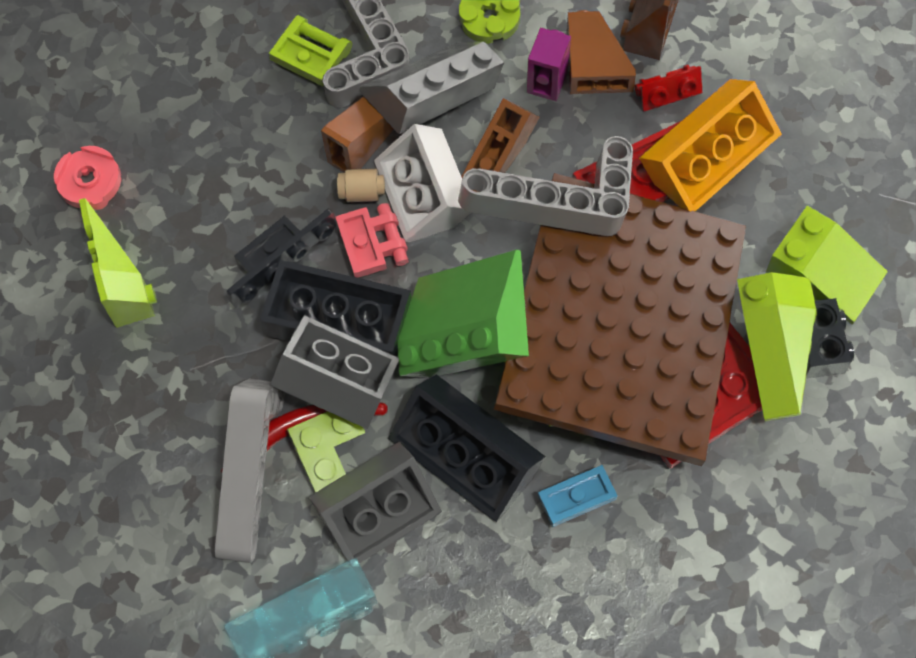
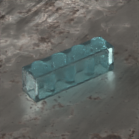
M354 558L225 624L224 627L239 658H274L286 651L288 654H292L308 645L307 640L318 634L321 637H325L336 632L341 627L340 623L351 617L354 620H358L367 616L373 611L372 606L378 604L357 558Z

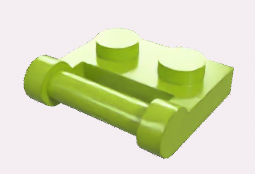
M297 15L271 49L269 57L271 61L324 86L323 75L325 72L339 65L342 59L349 55L353 43L344 37L339 39L309 24L306 18ZM303 34L333 50L329 52L299 36Z

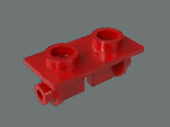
M687 64L683 68L667 72L666 77L663 78L658 75L645 80L640 79L639 83L634 85L636 95L642 97L643 111L645 112L703 93L701 66L690 67Z

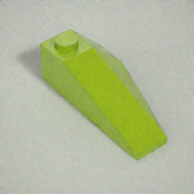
M86 198L80 199L79 203L84 228L89 240H91L87 244L94 261L91 264L99 297L115 327L118 328L154 317L152 304L157 303V298L152 284H145L140 272Z
M770 272L737 279L765 422L800 416L807 377L808 358L811 352L812 332L817 313L810 278Z

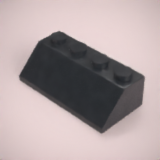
M437 374L415 387L388 437L394 444L400 442L416 461L495 522L500 520L531 482L546 457Z

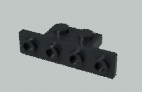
M328 208L301 231L284 215L235 254L236 262L247 274L227 290L231 304L237 308L242 303L250 302L257 295L260 288L268 282H273L280 260L298 262L307 255L309 249L319 240L324 241L329 238L336 227L334 213Z

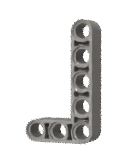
M342 0L370 52L332 67L323 75L327 102L333 107L342 108L357 102L364 97L359 91L360 86L410 64L408 48L381 0ZM337 86H343L340 89H334Z
M619 136L610 137L604 142L596 164L594 188L485 169H471L462 178L458 203L462 209L470 213L612 236L620 230L629 208L633 148L628 140Z
M249 378L235 385L231 391L215 542V557L217 559L252 563L255 558L270 419L281 413L285 399V392L271 386L272 381Z

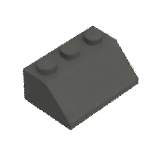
M400 442L309 496L323 524L351 568L442 512L416 460Z

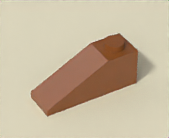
M503 98L461 178L471 169H485L506 173L525 146L540 117Z

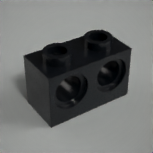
M836 298L815 301L816 319L823 320L827 326L821 327L814 323L806 379L845 374L854 360L853 344L851 341H847L844 331L846 329L845 313L843 309L839 310ZM820 350L831 351L835 358L824 357Z

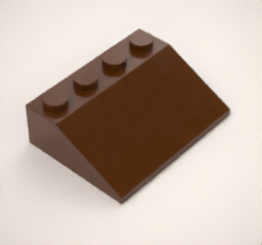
M631 0L629 12L632 13L631 20H624L620 34L621 38H625L624 51L660 60L679 0Z

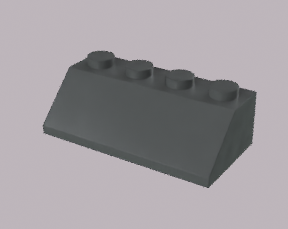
M484 41L455 43L362 85L359 91L395 131L401 134L407 131L413 124L420 125L494 89L504 61Z

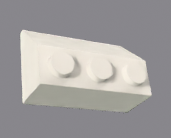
M413 124L374 160L379 175H384L385 191L397 216L400 230L406 242H413L452 229L471 214L462 209L458 203L462 178L442 129Z

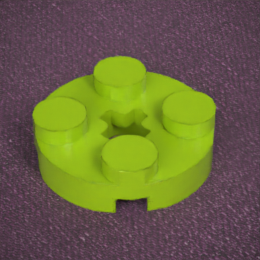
M461 0L459 20L464 33L472 40L477 42L484 41L486 44L493 43V40L502 37L503 40L510 38L520 24V0ZM494 10L497 16L491 15L489 18H485L484 11Z

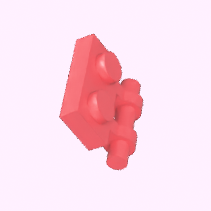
M388 203L379 205L377 207L379 216L370 218L367 207L335 216L354 277L356 278L387 269L384 259L387 256H393L397 266H403L409 262L406 254L408 250L406 241L400 237L397 229L399 221L396 214L392 213ZM385 231L388 241L379 243L375 232Z

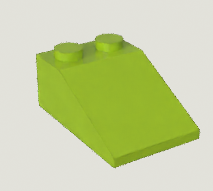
M806 206L773 253L766 273L774 272L810 278L814 301L836 298L839 310L843 309L846 321L853 325L888 271L835 221Z

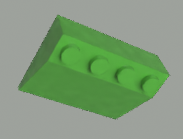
M513 250L418 278L398 339L400 376L431 378L436 374L441 376L529 356L521 250Z

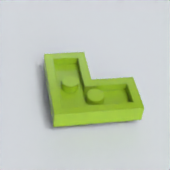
M329 411L287 429L314 493L346 474L335 447L366 433L362 426Z

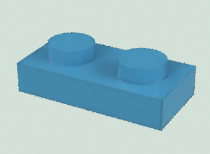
M600 465L538 492V498L553 528L617 500V494L603 465Z

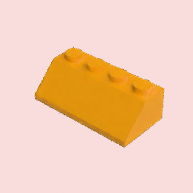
M730 79L639 159L654 185L680 208L691 212L699 209L781 136L782 133L755 81Z

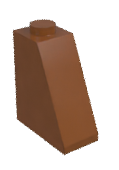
M579 10L577 12H568L567 35L571 36L569 56L570 94L633 92L636 70L600 11Z
M362 97L326 124L321 130L327 162L343 173L347 169H361L394 129L365 97Z

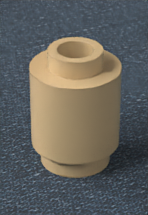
M347 169L345 173H338L339 199H347V202L379 201V195H385L384 175H378V169Z

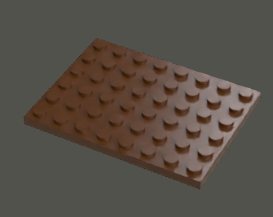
M557 173L553 174L551 180L594 188L593 183ZM630 194L629 208L622 226L612 236L540 225L524 287L529 356L505 362L494 410L702 467L707 455L746 225L695 211L689 212L684 208Z

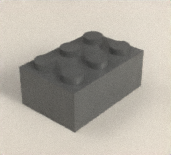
M304 315L281 356L270 385L368 429L400 358Z

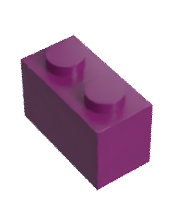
M540 27L528 57V94L557 102L568 73L571 36L559 30H548Z

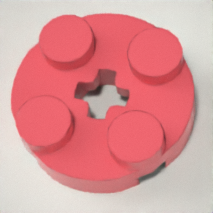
M97 146L80 147L82 151L75 152L74 154L69 152L64 155L54 171V181L62 199L76 208H80L79 200L86 198L94 210L106 207L108 201L115 196L121 184V170L113 156L107 150ZM90 172H93L94 179L88 183H84L80 178L82 175L87 176Z

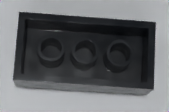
M280 260L260 317V323L265 336L289 342L305 315L398 357V339L412 299L411 290Z

